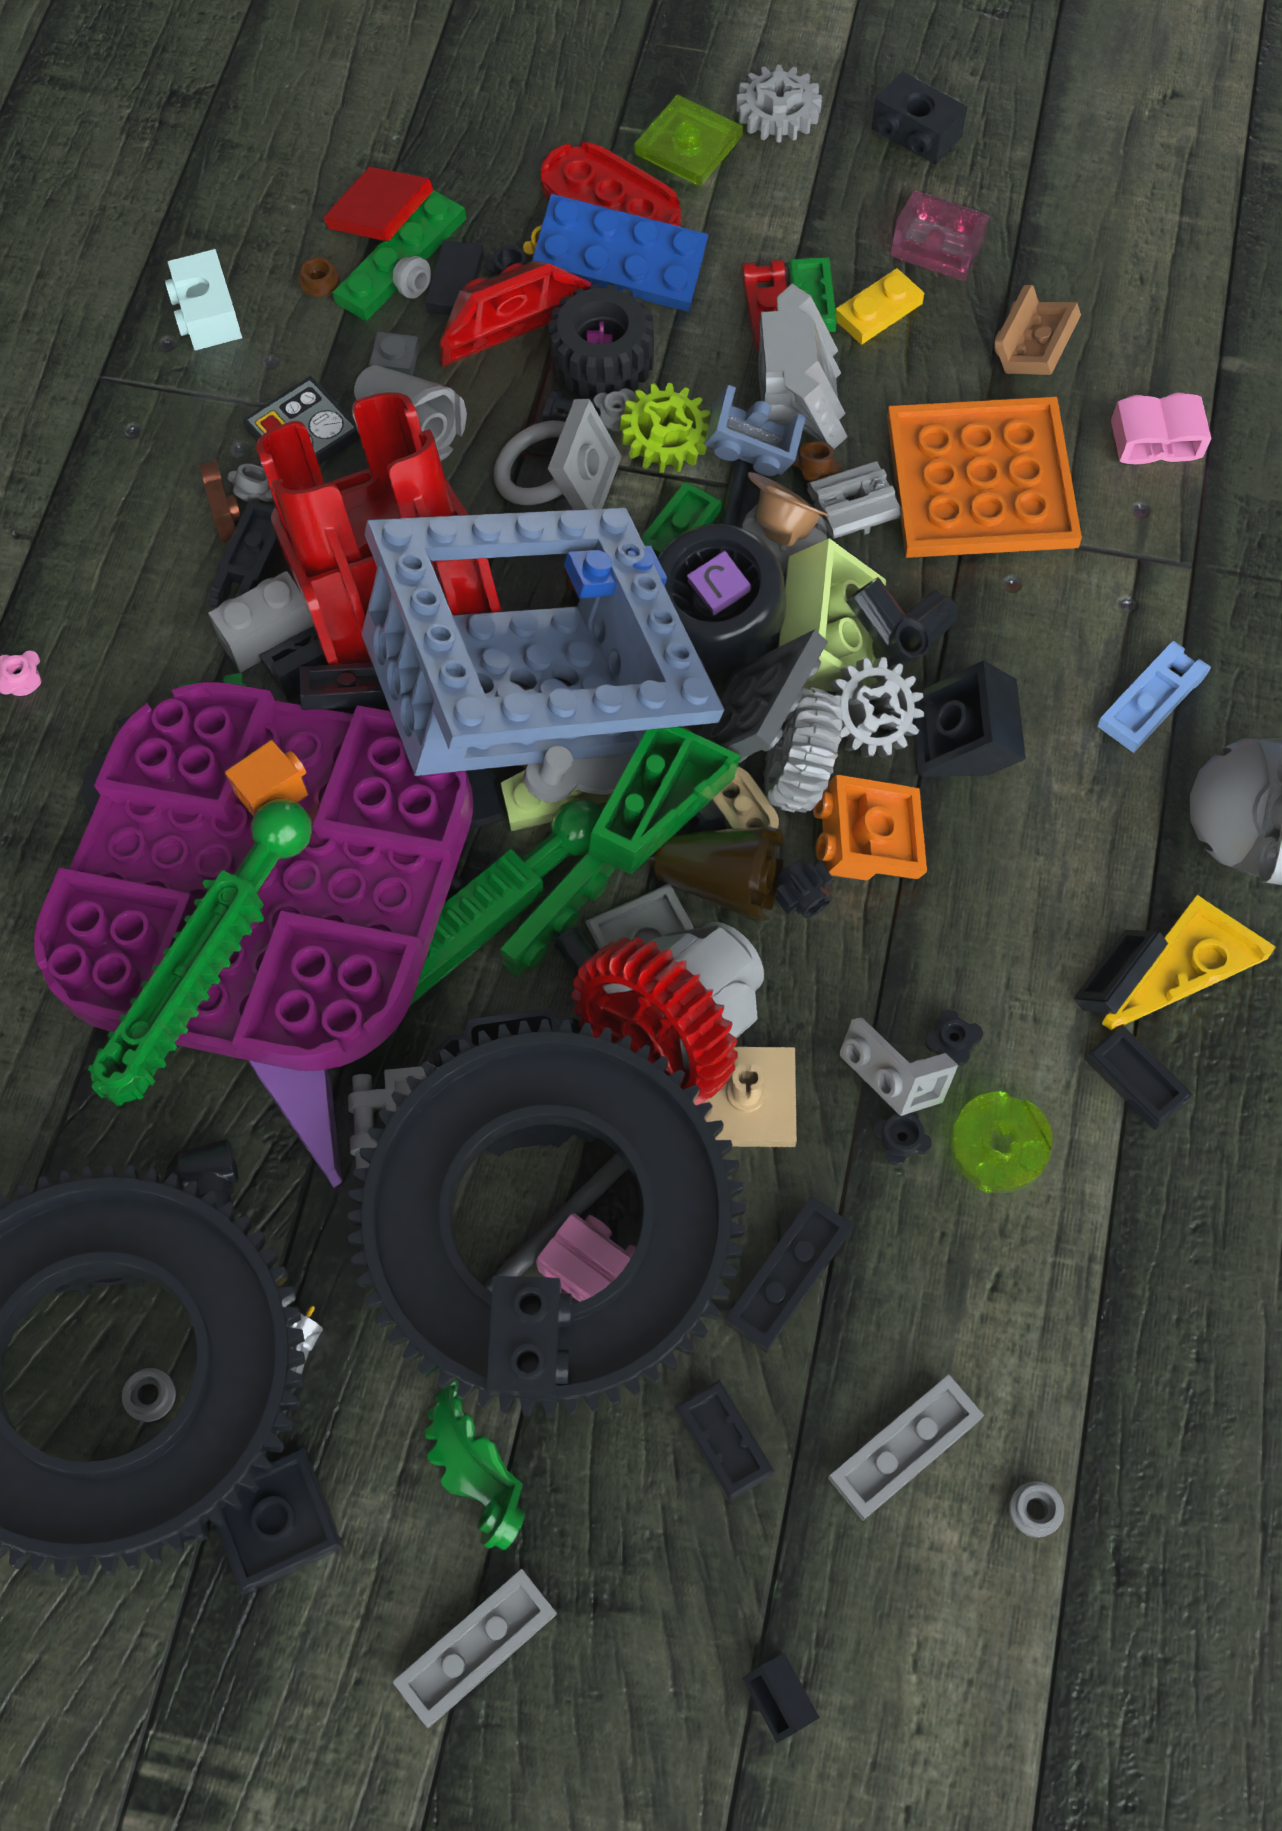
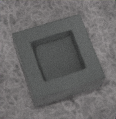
M378 332L369 366L379 365L413 376L420 349L418 336Z

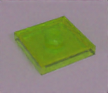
M677 94L634 144L635 154L701 186L741 139L743 126Z

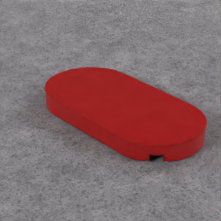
M581 142V147H571V143L561 145L552 150L543 160L541 187L548 200H550L551 194L679 227L681 225L680 201L673 189L600 145L588 142Z

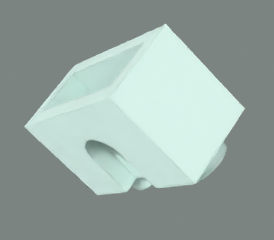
M216 249L167 261L172 275V279L165 280L172 305L180 303L181 306L180 310L174 311L181 336L190 335L194 350L241 339L242 335Z

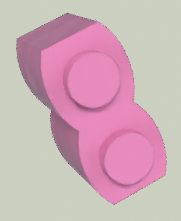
M1178 392L1161 399L1132 395L1117 402L1111 418L1119 461L1126 464H1146L1161 459L1170 462L1196 460L1204 456L1211 440L1202 397L1194 394Z

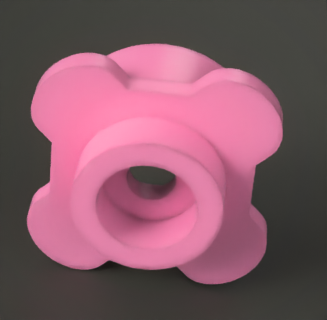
M26 651L20 656H0V693L24 696L32 693L40 686L41 678L37 670L40 658L37 653ZM22 670L20 673L14 674L16 671Z

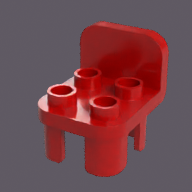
M386 392L358 399L352 406V414L369 469L324 483L308 430L300 421H291L279 425L263 434L256 443V450L276 506L271 515V522L281 550L307 605L327 665L372 662L362 637L377 572L375 560L364 535L367 520L468 515L445 478L433 433L430 429L421 430L413 402L407 395L402 393ZM487 558L430 561L452 615L502 612Z

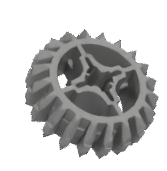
M809 687V689L802 688L800 691L802 694L801 702L793 712L787 715L781 726L783 729L782 737L774 747L767 751L764 759L766 762L763 772L765 797L770 805L793 813L795 811L802 813L811 811L822 799L823 790L828 788V780L831 773H834L833 766L835 759L838 757L839 743L842 740L840 738V731L843 726L841 720L842 709L839 699L834 697V695L828 694V692H824V690Z

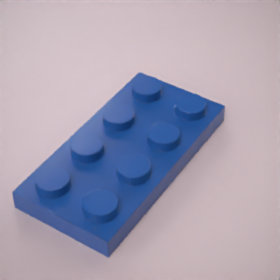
M551 194L532 262L550 263L591 282L592 285L599 284V288H607L608 284L617 285V290L619 291L625 288L632 291L633 298L640 296L644 301L689 312L709 234Z

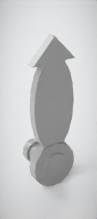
M553 746L547 750L543 759L544 763L527 765L524 772V783L533 796L544 802L556 803L562 801L575 789L591 794L612 795L634 753L573 760V756L567 748Z

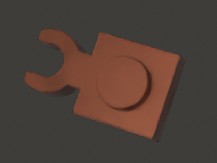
M216 460L200 464L204 486L222 543L229 542L236 528L234 522L239 521L241 518L235 494L226 495Z

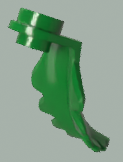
M455 1380L445 1390L441 1389L435 1396L437 1404L428 1411V1418L433 1420V1423L426 1427L424 1434L426 1439L437 1440V1444L429 1451L427 1458L431 1464L446 1468L441 1478V1484L447 1492L477 1500L485 1505V1509L477 1524V1529L482 1531L480 1543L489 1549L496 1546L505 1550L516 1538L525 1518V1511L517 1507L523 1483L507 1471L499 1456L496 1445L485 1436H476L471 1416L468 1413L463 1414L461 1400L457 1396L458 1380Z

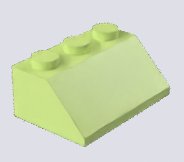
M829 538L789 556L785 588L786 614L781 628L779 647L815 629L828 642L819 657V660H821L819 669L805 682L803 687L836 692L829 684L835 679L845 680L841 673L842 668L849 665L856 668V662L868 658L871 664L876 660L872 649L873 639L847 604V598L877 577L886 586V579ZM864 678L857 684L860 686L866 685L870 688L872 684L877 682V679Z

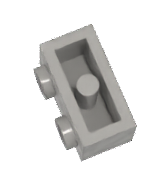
M287 571L274 578L262 581L256 588L237 598L224 601L218 608L208 613L219 642L240 673L260 663L259 655L313 626L300 589Z

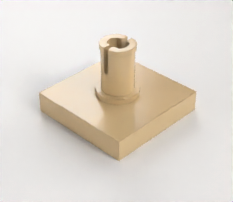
M734 1047L733 1049L738 1054V1058L734 1062L735 1071L724 1084L725 1086L711 1099L709 1098L706 1101L710 1102L713 1106L706 1122L722 1120L724 1124L723 1131L715 1139L731 1140L733 1146L796 1147L795 1048Z

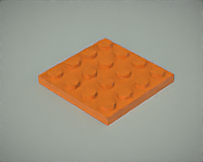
M1057 397L888 407L887 421L898 503L901 507L900 519L906 558L1079 548L1082 535Z

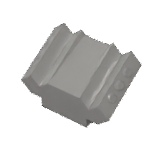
M791 284L777 297L778 311L761 312L758 346L760 401L767 402L771 406L768 420L785 427L798 413L805 415L803 431L817 441L829 444L834 450L848 437L839 421L846 413L838 400L836 378L841 374V371L833 358L838 349L812 297L794 284Z

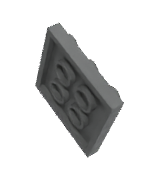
M814 629L733 671L718 697L724 708L719 723L703 724L697 735L741 755L739 763L755 752L770 750L782 737L783 729L781 726L787 715L793 712L801 702L802 694L800 691L805 682L819 669L821 665L819 657L828 641Z

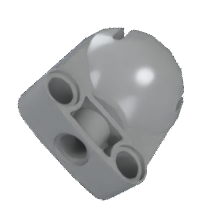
M1274 737L1242 738L1222 748L1226 755L1214 754L1199 770L1190 792V821L1198 840L1208 843L1204 848L1216 861L1258 876L1263 883L1282 885V739Z

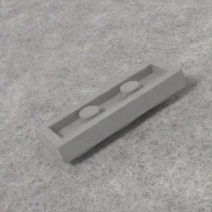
M948 1374L830 1474L828 1479L860 1519L864 1521L984 1417V1414Z
M521 1569L393 1681V1684L423 1724L430 1728L554 1618L557 1613Z

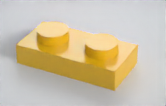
M896 268L837 307V323L862 345L922 305L924 292Z

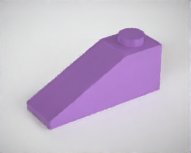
M249 1061L256 1075L333 1188L342 1183L332 1083L328 1071H299Z

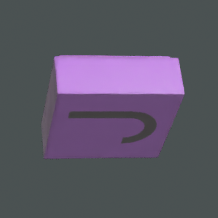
M725 551L687 575L689 584L713 616L751 592V584Z

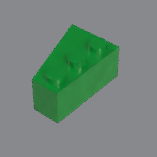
M682 727L646 730L591 831L588 854L628 874H632L734 780L741 755Z

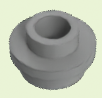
M404 257L398 261L393 270V283L398 291L407 298L418 297L427 289L430 283V266L421 257Z
M145 1368L139 1370L129 1377L123 1387V1406L126 1412L136 1420L142 1422L156 1421L165 1416L172 1408L176 1396L175 1385L172 1379L159 1369ZM150 1387H156L158 1389V1397L155 1402L149 1405L143 1404L142 1395L144 1391Z
M1032 1481L1021 1485L1013 1493L1009 1504V1512L1014 1525L1022 1533L1040 1538L1052 1534L1059 1528L1064 1518V1504L1060 1495L1053 1487L1043 1482ZM1035 1500L1043 1505L1045 1509L1043 1519L1035 1520L1029 1516L1027 1512L1029 1501Z

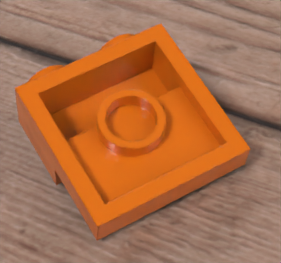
M835 775L828 782V788L823 790L822 799L813 808V814L816 818L822 819L823 833L820 834L816 843V856L818 860L825 861V867L832 876L868 881L878 873L919 879L927 872L919 788L843 775Z

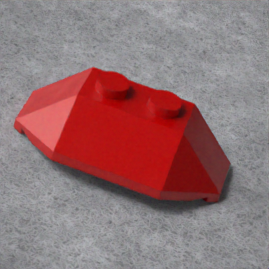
M533 261L525 265L516 263L504 269L498 276L488 280L478 278L469 282L463 290L459 291L439 343V362L441 366L444 367L549 324V321L552 320L551 313L553 309L560 307V300L565 296L573 297V291L582 288L584 291L590 289L591 282L550 263Z

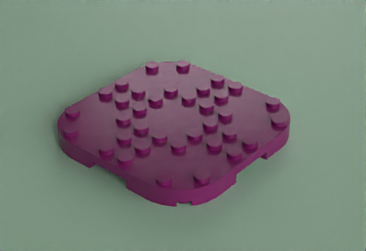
M219 682L195 683L171 690L174 697L159 703L152 709L146 703L127 720L116 735L94 784L100 797L69 869H58L39 914L34 936V952L36 963L42 970L49 989L77 1018L94 1027L107 1031H116L121 1023L119 1020L120 1015L128 1013L132 1007L130 1000L138 998L143 990L142 982L150 980L154 973L152 967L154 964L159 965L165 957L163 954L164 949L171 948L176 939L173 935L175 932L183 930L187 924L184 920L185 917L192 916L196 910L195 900L203 899L206 895L207 890L202 884L203 881L216 880L222 870L234 875L255 844L251 834L253 816L235 795L225 771L273 740L284 754L291 750L307 772L301 778L308 795L297 803L307 810L311 818L312 836L309 845L299 855L277 861L257 892L264 904L260 910L265 918L264 921L251 924L252 933L243 936L239 943L242 947L241 950L232 953L229 958L231 962L230 967L221 970L218 975L221 981L219 984H212L207 992L210 998L208 1001H201L197 1008L199 1015L197 1018H190L186 1025L188 1032L180 1034L175 1044L299 1071L332 1069L367 1055L395 1031L408 1011L472 820L473 793L466 771L415 776L391 711L363 706H356L354 714L327 709L302 710L301 705L275 701L269 690Z

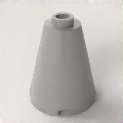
M373 365L363 370L354 386L355 398L358 400L370 395L386 392L407 395L414 404L421 430L430 429L433 433L440 461L447 458L454 450L449 446L456 434L462 437L465 430L467 411L464 400L447 386L386 367Z

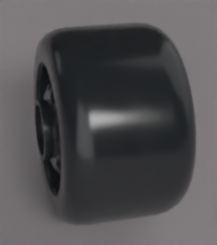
M707 524L685 531L662 550L658 560L667 576L664 587L706 672L721 673L735 671L739 667L766 654L773 647L780 636L784 623L786 596L780 563L773 550L764 540L754 533L735 525ZM725 551L751 584V592L713 616L689 584L687 575Z

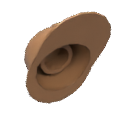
M748 473V478L760 488L756 521L763 526L765 536L771 541L791 547L797 539L802 540L809 536L821 515L829 517V514L815 509L799 495L781 484L762 475Z

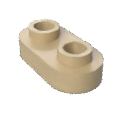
M737 767L734 780L712 799L725 815L726 828L739 829L748 828L753 825L778 828L779 818L775 809L770 805L768 799L751 775L745 769ZM731 790L736 792L738 796L727 798L723 793Z

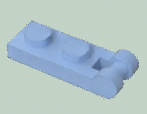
M1172 641L1104 713L1097 727L1134 753L1192 689H1195L1203 681L1211 667L1201 659L1195 662L1184 654V647ZM1174 668V669L1177 670L1179 673H1181L1183 676L1180 677L1179 675H1177L1176 673H1174V672H1173L1172 670H1170V669Z

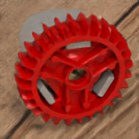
M710 922L701 928L671 932L663 937L654 938L646 944L638 937L631 941L623 937L616 942L612 941L608 945L603 946L578 969V976L573 980L575 989L572 992V999L577 1002L574 1007V1013L582 1017L579 1028H582L585 1022L591 1023L592 1037L598 1038L607 1027L611 1029V1043L617 1045L626 1035L631 1036V1052L636 1053L644 1045L650 1046V1063L653 1064L663 1056L668 1058L665 1074L669 1076L682 1070L685 1076L681 1089L684 1090L697 1085L700 1091L694 1104L699 1105L706 1102L709 1098L711 1099L722 1089L735 1071L734 1062L738 1058V1054L733 1048L737 1043V1038L758 1019L755 991L763 983L764 969L762 961L750 941L735 928L721 922Z

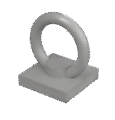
M574 399L566 422L555 420L540 422L525 428L512 437L502 448L496 459L493 478L498 492L506 500L515 504H542L564 494L573 510L603 509L622 456L590 399ZM548 438H559L548 466V470L554 479L532 488H522L515 485L511 480L510 471L516 458L526 448L538 441Z

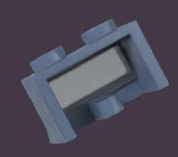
M727 385L711 405L712 415L704 445L715 449V455L723 460L735 461L741 459L754 464V470L761 475H782L796 460L806 416L798 413L784 427L768 420L771 406L767 402L756 401L748 411L732 406L736 388Z

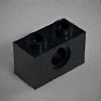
M902 71L875 98L872 129L936 165L962 137L968 106Z

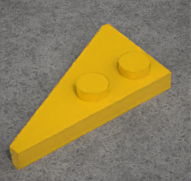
M1197 895L1166 935L1165 940L1168 942V945L1116 1014H1107L1102 1025L1113 1031L1122 1024L1126 1025L1267 960L1276 946Z

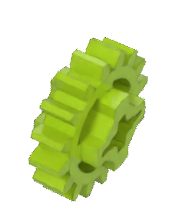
M654 383L650 385L648 395L638 389L635 391L634 402L626 401L619 430L622 431L621 444L630 445L629 457L631 459L640 455L644 457L643 468H648L653 462L658 464L659 473H664L666 465H672L676 472H681L683 461L694 466L697 463L698 454L705 455L708 446H705L704 442L711 413L710 410L700 411L703 401L701 397L693 400L688 399V388L685 387L680 393L674 392L673 384L668 383L665 391H659V388Z

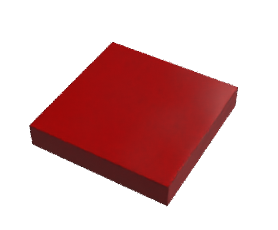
M368 167L323 218L328 229L388 242L434 189L429 178Z

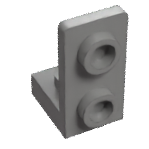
M862 1017L851 1020L840 1050L841 1058L900 1116L943 1103L958 1067V1064L946 1053L909 1063Z

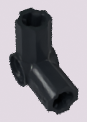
M879 577L857 590L846 601L872 637V649L875 658H886L888 669L893 665L899 663L904 665L925 655L929 650V646L958 621L956 614L958 608L950 596H945L937 590L929 593L905 614Z

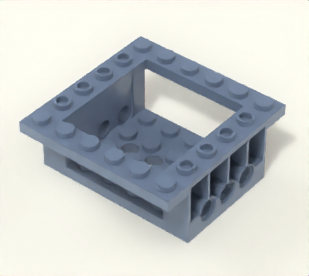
M626 508L367 520L364 535L375 560L377 572L362 637L415 776L544 763L543 759L547 750L553 746L567 748L571 752L573 759L630 754L635 752L646 730L670 727L684 728V726L719 723L724 708L654 564L648 570H638L633 567L634 563H638L643 559V548L645 546ZM631 548H634L639 553L636 557H631L627 554ZM601 550L612 558L613 565L611 571L617 583L613 596L580 598L577 607L452 615L430 561L566 554L574 551ZM555 678L565 679L573 686H566L562 681ZM513 682L524 683L530 687V690H523L518 684Z

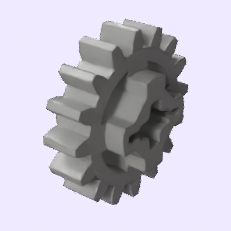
M777 65L774 72H770L766 67H761V76L750 73L748 74V83H740L736 112H739L740 124L748 123V133L751 134L757 130L761 131V140H765L769 135H775L776 142H781L782 135H788L794 141L797 140V131L808 134L810 133V125L818 123L822 95L818 94V83L810 84V75L808 73L800 77L797 76L796 67L791 68L789 72L783 71L781 65Z
M868 658L856 662V668L849 665L841 669L845 680L835 679L830 682V687L837 692L834 697L839 699L842 709L841 720L843 726L840 731V738L845 736L848 738L845 750L848 752L854 751L861 746L862 757L874 756L876 750L880 757L891 755L892 746L895 749H902L908 745L904 735L912 736L918 734L919 730L912 724V720L924 717V712L916 709L914 702L922 699L923 693L911 692L910 687L914 684L916 678L911 676L903 679L900 676L903 670L902 664L899 663L887 669L886 658H878L874 660L873 664H871ZM864 678L878 679L870 688L866 685L860 686L857 684ZM874 699L876 701L874 706L869 703L870 700ZM874 709L879 712L876 716L872 715ZM878 727L891 731L882 738L870 737L873 732L877 731Z

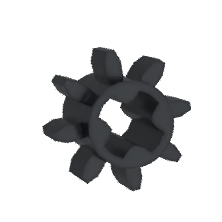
M800 859L787 866L778 875L777 882L780 886L776 888L778 895L775 899L787 915L797 911L804 918H810L825 909L832 901L833 896L829 891L833 887L830 883L835 879L822 862L813 866L811 862L807 863L805 859Z

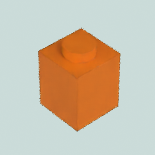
M273 740L225 771L235 795L252 816L265 802L277 798L299 802L308 795L301 778L307 774L304 766L291 750L284 754Z

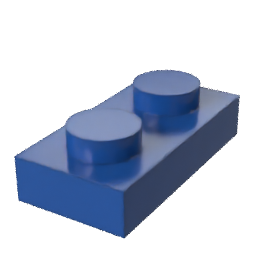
M645 546L643 548V559L638 563H634L633 567L638 570H648L654 564L665 586L667 576L652 547ZM631 548L627 555L636 557L639 553L634 548ZM601 550L568 552L564 567L579 598L614 595L617 582L611 571L613 565L612 558L607 553Z

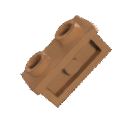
M1024 285L1017 300L1012 303L1010 313L1002 329L998 331L995 337V352L1000 357L1005 373L1052 375L1081 316L1078 303L1039 302L1034 286Z

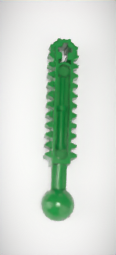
M277 798L265 802L254 813L251 822V834L255 844L233 875L222 870L216 880L203 881L202 884L207 890L206 895L203 899L195 900L196 910L192 916L185 917L184 920L187 924L181 932H175L173 935L176 939L171 948L164 949L163 954L165 957L159 965L154 964L152 967L154 971L149 981L142 982V992L138 998L130 1000L132 1007L126 1015H120V1025L115 1032H109L107 1035L110 1038L104 1049L99 1048L97 1050L94 1063L88 1067L93 1081L91 1087L101 1098H107L109 1101L114 1102L116 1106H122L125 1102H131L136 1099L141 1100L144 1097L143 1094L147 1091L148 1086L154 1085L156 1082L153 1076L157 1069L165 1068L166 1062L164 1059L168 1052L176 1051L177 1045L175 1042L179 1035L188 1032L186 1025L190 1018H197L199 1015L197 1011L201 1001H208L210 998L207 993L212 984H219L221 981L218 977L221 970L230 967L231 962L229 958L232 953L241 950L242 947L239 943L243 936L252 933L251 924L264 921L265 918L260 912L264 904L257 892L277 861L299 855L309 845L312 836L311 818L307 810L294 800Z
M573 799L562 804L553 817L550 836L522 859L510 849L444 903L410 1006L544 895V888L541 878L568 856L584 857L588 853L591 831L603 811L599 805L588 799Z

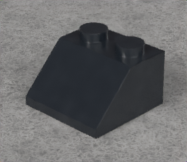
M983 660L918 691V693H923V698L914 702L916 709L924 712V717L913 719L914 725L919 730L918 734L915 735L919 775L923 777L985 776L1026 759L1017 679Z

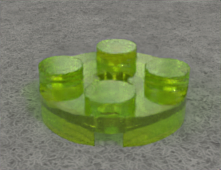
M989 1092L969 1101L962 1109L951 1130L950 1147L956 1166L969 1181L974 1183L978 1190L989 1194L995 1192H1015L1034 1183L1050 1159L1053 1143L1052 1130L1043 1112L1032 1102L1026 1099L1021 1101L1015 1097H1009V1093ZM998 1131L1002 1137L1010 1135L1013 1138L1014 1142L1008 1148L1009 1153H1002L1000 1150L992 1149L990 1146L993 1140L992 1132Z

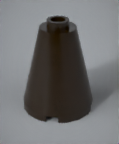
M772 827L676 832L649 857V866L655 869L656 878L751 920L765 921L767 917L762 912V909L772 910L778 893L776 888L779 887L777 877L783 868V860L775 858V845L784 846V838L780 829Z

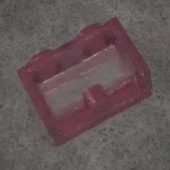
M914 190L897 219L890 256L966 282L970 268L984 243L990 215Z

